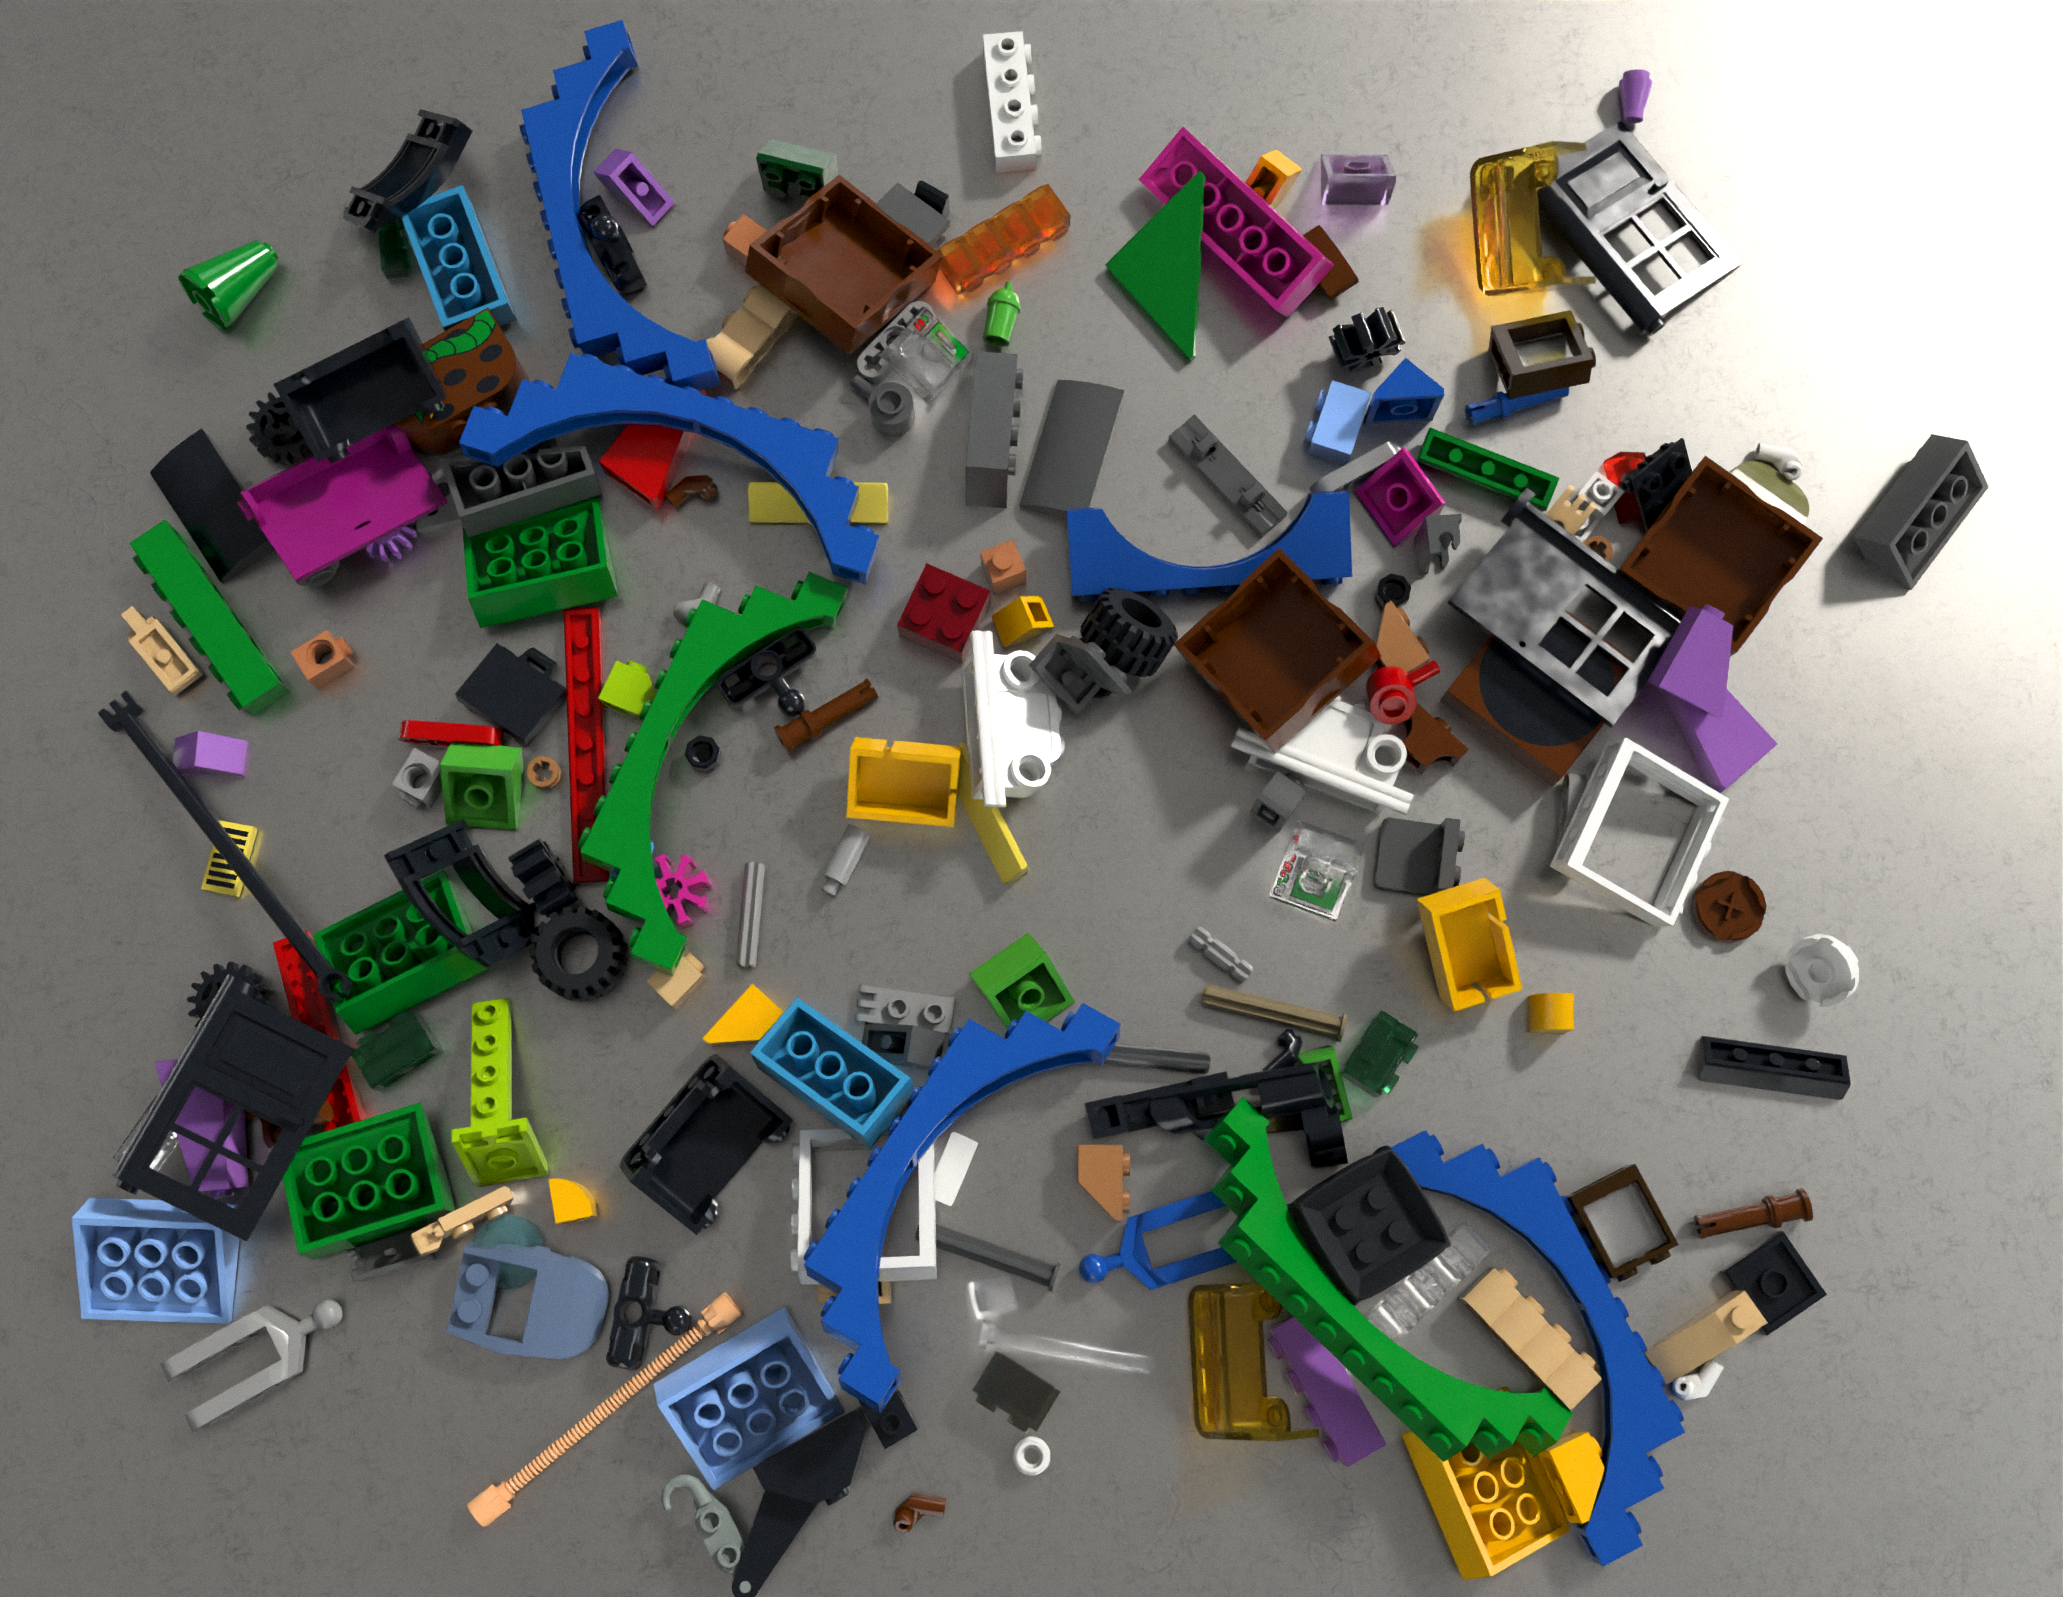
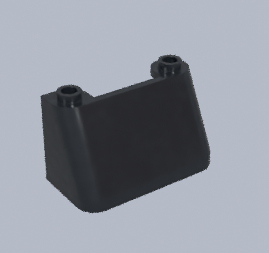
M409 317L273 384L317 462L327 458L330 464L349 455L347 447L414 413L423 410L425 415L428 416L444 408L445 405L442 401L448 398Z
M714 1054L701 1064L629 1148L619 1166L630 1183L697 1235L701 1229H707L718 1215L715 1197L762 1142L767 1145L773 1142H781L789 1133V1125L793 1122V1119L720 1056Z

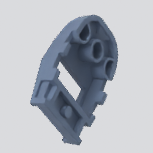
M468 1242L463 1247V1258L446 1333L500 1354L552 1359L574 1357L588 1350L597 1341L604 1324L609 1292L604 1276L589 1262L573 1256L568 1258L552 1252L551 1248L538 1245L535 1247L515 1246V1244L498 1243L496 1247H475L476 1242ZM502 1262L537 1269L522 1342L487 1335Z

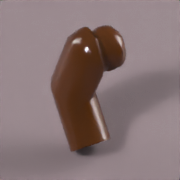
M706 474L687 476L665 495V498L673 507L677 508L691 494L700 493L704 499L712 498L717 493L718 487L712 482L713 478Z
M919 1494L910 1495L895 1509L892 1515L895 1530L900 1533L909 1532L912 1530V1526L924 1515L943 1518L946 1499Z

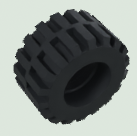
M1119 588L1103 590L1080 627V633L1086 644L1093 642L1105 652L1106 657L1104 660L1110 666L1113 665L1122 672L1139 677L1153 676L1178 638L1175 625L1159 607L1138 594Z
M569 906L563 908V913L558 914L556 911L549 915L551 920L547 924L543 921L539 924L538 928L541 929V932L538 936L533 934L531 942L535 944L534 949H529V957L534 960V964L531 965L533 972L539 976L538 980L549 990L571 1001L576 999L583 1002L588 1001L590 997L594 999L603 997V991L607 990L610 992L615 988L613 983L616 979L621 981L624 975L621 969L623 966H627L628 958L625 956V951H628L627 943L623 941V934L620 929L602 913L595 909L593 911L589 910L584 906H578V909H573ZM591 935L598 944V955L594 964L582 973H567L561 964L563 947L575 936Z

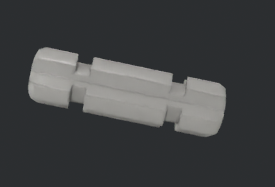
M1198 927L1189 937V944L1198 951L1202 949L1204 951L1203 955L1225 972L1229 970L1231 972L1230 976L1239 983L1245 982L1253 971L1252 966L1243 959L1241 961L1238 960L1236 953L1215 938L1213 940L1210 938L1211 934L1204 928Z

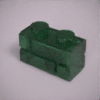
M1381 1010L1376 1014L1342 1068V1077L1375 1098L1379 1097L1382 1092L1389 1094L1400 1078L1395 1073L1400 1063L1403 1061L1408 1064L1416 1053L1419 1046L1414 1041L1419 1034Z
M407 1011L402 1012L389 1020L388 1024L390 1027L379 1034L376 1031L368 1033L356 1042L358 1047L354 1049L351 1056L372 1089L382 1091L443 1052L437 1039L420 1014L415 1012L409 1014Z

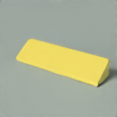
M778 482L748 483L750 523L811 524L795 499ZM854 483L855 486H859V499L850 524H888L887 483Z
M961 742L956 745L962 747L958 796L1001 881L1007 884L1027 874L1028 865L998 807H984L983 799H972L968 748L965 743Z

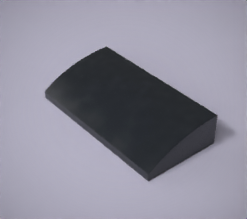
M202 428L172 449L151 470L150 474L221 583L229 580L274 551L255 520L247 521L240 511L237 502L242 500L240 492L245 489L212 438Z

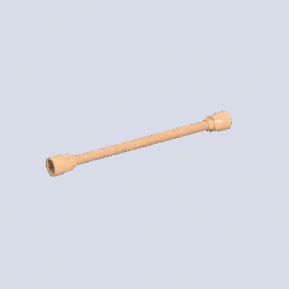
M723 1292L701 1311L704 1316L697 1321L696 1327L685 1333V1337L682 1336L681 1340L678 1339L677 1343L675 1342L673 1346L669 1347L670 1349H666V1352H662V1355H659L658 1358H655L654 1361L648 1364L647 1368L645 1367L643 1371H639V1374L631 1378L632 1381L629 1380L628 1384L625 1383L624 1387L621 1386L620 1390L618 1389L616 1393L612 1394L613 1396H609V1399L598 1405L593 1412L591 1411L590 1415H586V1418L575 1424L570 1431L566 1432L567 1434H563V1437L552 1443L547 1450L540 1453V1456L533 1459L532 1463L529 1462L528 1466L526 1465L524 1469L517 1472L516 1475L509 1479V1482H502L497 1487L491 1484L471 1500L467 1506L475 1520L484 1528L488 1527L511 1507L508 1502L515 1497L516 1491H519L520 1488H523L524 1485L531 1481V1478H535V1475L546 1469L547 1466L555 1461L554 1459H558V1456L569 1450L570 1446L572 1447L574 1443L581 1440V1437L592 1431L593 1427L595 1428L597 1424L601 1423L600 1421H604V1418L615 1412L616 1408L620 1407L619 1405L627 1402V1399H630L631 1396L639 1392L642 1386L645 1387L646 1383H650V1380L657 1377L661 1370L664 1371L665 1367L668 1368L669 1364H673V1361L677 1360L676 1358H680V1355L691 1349L695 1342L698 1343L699 1339H703V1336H709L714 1331L720 1334L739 1319L743 1314L732 1298L726 1292Z

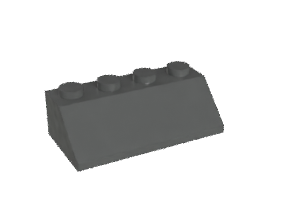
M1931 434L1854 536L1865 560L1906 589L1912 590L1989 487L1969 442Z

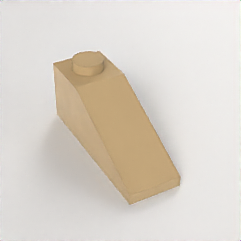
M1731 1290L1648 1348L1644 1355L1651 1366L1657 1367L1665 1381V1385L1737 1345L1767 1324V1321L1746 1291Z

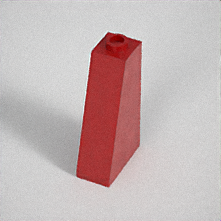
M705 390L700 391L702 395L707 396ZM628 424L600 458L599 463L605 474L659 512L664 505L665 495L671 488L693 433L660 425Z

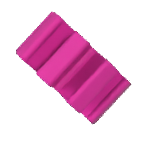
M666 854L655 857V861L660 866L663 877L655 879L664 906L670 917L674 909H676L678 915L677 922L682 928L692 927L694 922L689 917L685 906L691 904L700 908L703 913H708L711 902L705 896L699 897L692 894V892L705 887L712 888L710 878L704 871H700L699 875L689 878L693 869L697 868V864L691 857L684 854L680 856L681 862L676 873L673 874L670 866L672 861ZM676 884L680 888L678 890L679 897L673 899L669 894L672 892L671 886Z

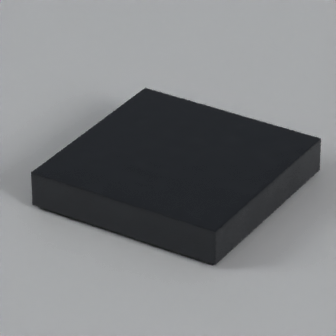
M1783 1231L1777 1232L1720 1271L1732 1290L1746 1291L1767 1321V1324L1759 1328L1761 1333L1766 1336L1827 1295Z

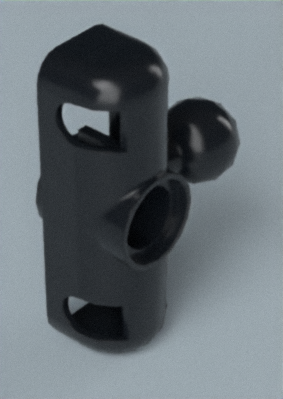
M598 195L583 203L578 211L579 219L616 289L622 293H631L646 286L647 283L631 254L634 251L620 224H617V221L608 211L602 197Z
M796 627L724 674L717 683L720 693L732 708H740L746 701L756 698L769 688H773L779 696V710L789 717L799 715L806 705L804 695L796 689H790L784 678L799 669L804 662L816 656L817 649L815 643L803 628ZM794 634L798 642L787 649L783 642ZM771 662L777 666L776 672L773 675L763 676L759 673L760 667L765 663ZM736 673L740 681L728 688L725 680Z
M632 1256L625 1264V1274L622 1279L618 1301L614 1307V1320L609 1339V1349L606 1355V1361L609 1366L627 1370H637L642 1366L651 1324L664 1326L665 1330L674 1336L684 1334L692 1324V1316L683 1306H673L667 1311L654 1309L662 1266L654 1259ZM650 1269L657 1270L655 1285L647 1284ZM638 1302L642 1308V1315L638 1321L628 1323L625 1319L624 1311L629 1304ZM634 1344L642 1346L639 1360L631 1359Z

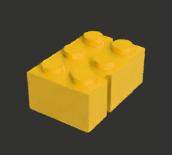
M855 737L850 748L846 818L954 827L957 816L962 747L894 741L892 747H887V740Z
M1484 877L1416 899L1439 997L1454 1012L1485 1002L1484 995L1471 983L1476 982V985L1491 999L1523 990L1509 927L1502 922L1507 920L1501 891L1498 887Z

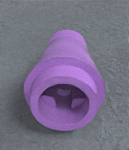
M1634 69L1625 71L1623 79L1619 81L1623 121L1626 123H1640L1643 121L1644 111L1653 85V81L1650 79V72L1646 70Z

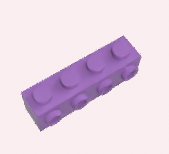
M1293 1316L1268 1328L1272 1335L1271 1338L1267 1339L1268 1344L1278 1360L1284 1357L1291 1371L1287 1372L1286 1376L1296 1394L1301 1391L1304 1393L1310 1404L1304 1407L1315 1428L1320 1425L1322 1426L1328 1437L1323 1444L1334 1462L1340 1460L1343 1465L1349 1467L1387 1445L1343 1364Z

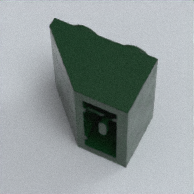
M770 139L756 157L764 191L779 198H784L785 196L797 198L803 203H806L812 195L833 180L839 171L836 154L775 139Z

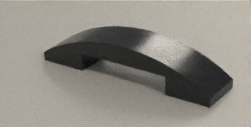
M1227 1072L1194 1078L1189 1081L1128 1095H1119L1087 1102L1084 1105L1092 1139H1100L1160 1126L1150 1114L1148 1098L1152 1092L1228 1079ZM1232 1092L1184 1100L1186 1108L1194 1117L1224 1111L1235 1105Z

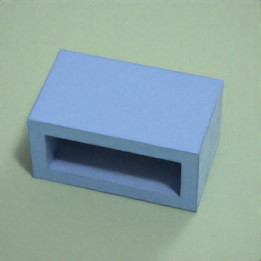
M1332 380L1328 391L1321 390L1315 410L1321 411L1318 422L1311 420L1305 437V441L1311 442L1307 454L1343 466L1346 465L1351 456L1371 392Z

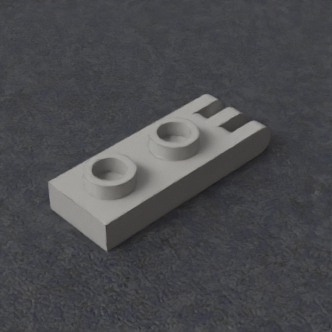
M859 985L858 992L864 995H872V1001L857 999L856 1007L870 1009V1014L855 1013L854 1021L861 1023L915 1025L951 1035L956 998Z

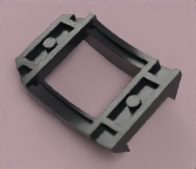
M420 109L418 116L422 119L415 134L408 133L400 150L389 165L361 188L351 187L349 192L354 196L349 206L345 207L343 219L375 233L378 228H383L386 224L397 220L420 206L449 177L473 130L456 118Z
M464 819L384 855L386 862L406 897L424 921L451 946L483 968H487L533 944L531 942L533 934L539 935L538 926L534 928L533 911L537 908L535 903L528 904L500 878L478 844L473 846L464 830V827L467 826ZM452 865L469 891L499 920L467 935L440 910L420 880Z

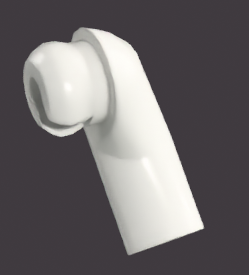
M1758 443L1755 451V460L1772 462L1776 469L1788 480H1796L1801 477L1803 473L1802 463L1791 448Z
M1711 1359L1702 1365L1698 1373L1683 1375L1677 1378L1672 1385L1675 1396L1681 1400L1706 1397L1724 1367Z

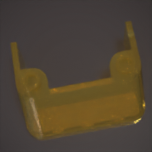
M1551 141L1481 157L1474 162L1470 171L1477 282L1483 294L1487 296L1535 293L1596 283L1595 276H1566V268L1563 261L1555 256L1542 257L1537 189L1548 187L1556 180L1559 172L1558 156L1587 150L1586 143Z
M1258 1282L1197 1285L1190 1292L1188 1309L1196 1429L1206 1439L1285 1441L1319 1437V1429L1291 1428L1290 1412L1285 1401L1279 1397H1267L1263 1320L1276 1319L1280 1315L1283 1306Z

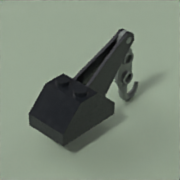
M861 1406L753 1467L765 1491L746 1544L727 1507L712 1496L702 1482L692 1475L680 1474L672 1477L665 1484L661 1494L663 1508L665 1511L671 1509L670 1496L675 1489L680 1487L688 1489L694 1499L696 1528L717 1568L733 1576L732 1592L734 1596L755 1597L817 1504L825 1500L827 1505L830 1506L851 1492L849 1486L856 1479L871 1425Z

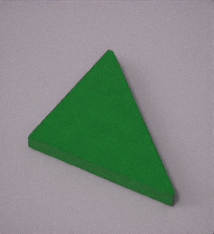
M1201 171L1175 194L1105 264L1190 360L1196 357L1195 342L1196 329L1198 327V287L1201 273L1202 253L1200 251L1204 218L1203 196L1204 183L1206 182V176Z

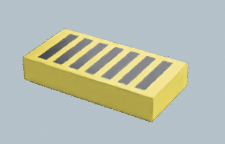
M219 820V823L248 860H250L258 829L253 826ZM212 845L201 890L240 898L243 882L215 846Z

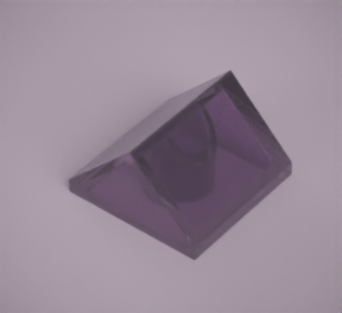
M1321 154L1322 205L1389 204L1396 184V174L1388 155Z

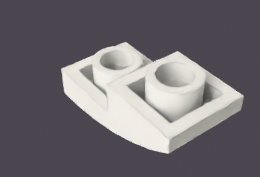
M1598 471L1595 472L1571 502L1573 504L1582 493L1587 498L1578 508L1580 511L1584 512L1591 502L1598 506L1574 535L1582 543L1624 493L1623 490Z

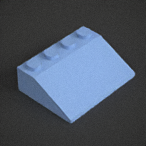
M89 1198L71 1218L81 1319L230 1324L232 1321L239 1237L162 1200ZM222 1202L238 1210L237 1203Z
M785 1306L654 1383L658 1407L712 1490L717 1489L844 1413L833 1389Z

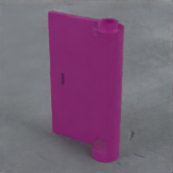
M394 424L347 447L349 455L331 464L327 458L317 462L313 455L240 492L242 500L238 501L237 505L247 521L255 520L296 583L448 504L441 490L412 451L407 435Z

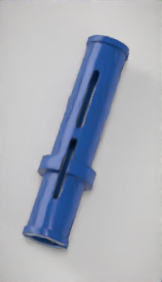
M1569 387L1509 399L1507 393L1499 391L1494 393V396L1491 398L1466 404L1465 415L1467 419L1472 417L1468 421L1471 426L1497 417L1505 419L1509 417L1510 413L1561 397H1567L1569 395Z

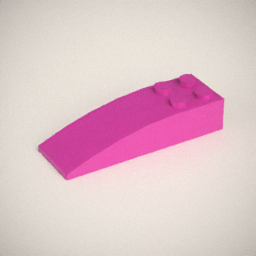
M1182 127L1138 180L1165 205L1201 171L1206 176L1201 240L1276 311L1289 318L1334 267V264L1185 127Z

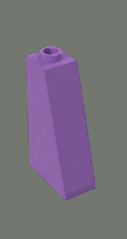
M1659 688L1707 785L1719 793L1728 788L1777 745L1776 741L1728 690H1726L1724 713L1721 719Z
M178 1059L156 1061V1070L162 1087ZM195 1086L175 1123L215 1142L236 1105ZM243 1109L223 1147L247 1158L245 1110ZM176 1133L191 1182H193L211 1149ZM218 1153L198 1191H210V1197L212 1198L234 1196L233 1188L249 1187L248 1167Z

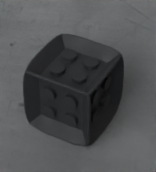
M1388 1145L1379 1147L1372 1155L1346 1166L1300 1195L1292 1203L1287 1204L1294 1222L1318 1263L1354 1306L1359 1301L1370 1298L1401 1281L1451 1246L1445 1228L1428 1198L1405 1163Z

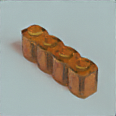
M1049 184L1040 186L1020 201L1010 204L992 218L982 221L964 235L940 247L937 251L943 256L939 269L957 294L965 291L971 293L983 284V279L986 277L1005 273L1012 266L1014 260L1021 257L1029 258L1040 249V244L1062 238L1069 230L1071 215Z

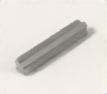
M747 862L744 869L736 964L741 968H754L757 962L765 867L759 862Z

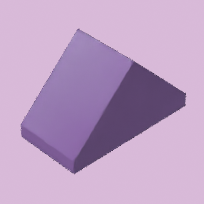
M202 731L189 733L175 738L173 764L181 774L245 776L248 741Z

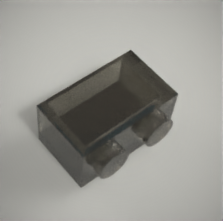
M998 1350L995 1351L972 1390L978 1394L975 1399L976 1402L992 1412H995L997 1407L1010 1414L1007 1421L1025 1433L1029 1427L1037 1432L1060 1393L1059 1389Z

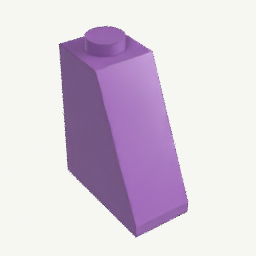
M1705 604L1703 609L1690 606L1648 682L1701 711L1721 719L1725 708L1733 625L1722 620L1725 613L1710 605Z

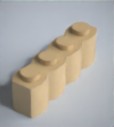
M761 284L757 287H751L743 299L744 305L736 312L732 311L727 315L722 324V332L715 338L710 337L706 340L713 353L719 378L735 390L745 382L755 366L769 353L777 339L789 329L798 316L796 312Z
M1489 1267L1458 1299L1542 1387H1546L1571 1411L1602 1380L1596 1372L1599 1365L1586 1352L1581 1351L1578 1354L1569 1344L1572 1340L1571 1336L1559 1324L1555 1323L1551 1326L1542 1316L1545 1312L1544 1308L1530 1295L1524 1298L1515 1287L1518 1285V1282L1507 1270L1501 1268L1498 1271L1494 1267Z

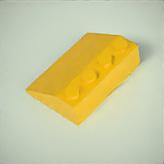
M1507 1386V1387H1503V1388H1501V1389H1499V1390H1496V1391L1510 1392L1508 1386ZM1411 1430L1401 1434L1463 1580L1491 1577L1571 1531L1539 1456L1533 1457L1516 1439L1513 1445L1491 1459H1488L1470 1441L1466 1448L1443 1462Z

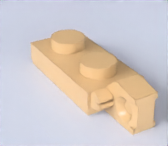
M133 606L121 614L133 629L127 635L129 643L171 694L178 695L203 675V672L162 622L153 615L146 620L140 611L136 610Z
M503 1186L412 1233L411 1240L418 1254L421 1257L438 1251L442 1239L452 1235L453 1239H458L475 1229L473 1224L484 1218L488 1222H492L509 1212L507 1207L511 1205L514 1197L509 1187Z

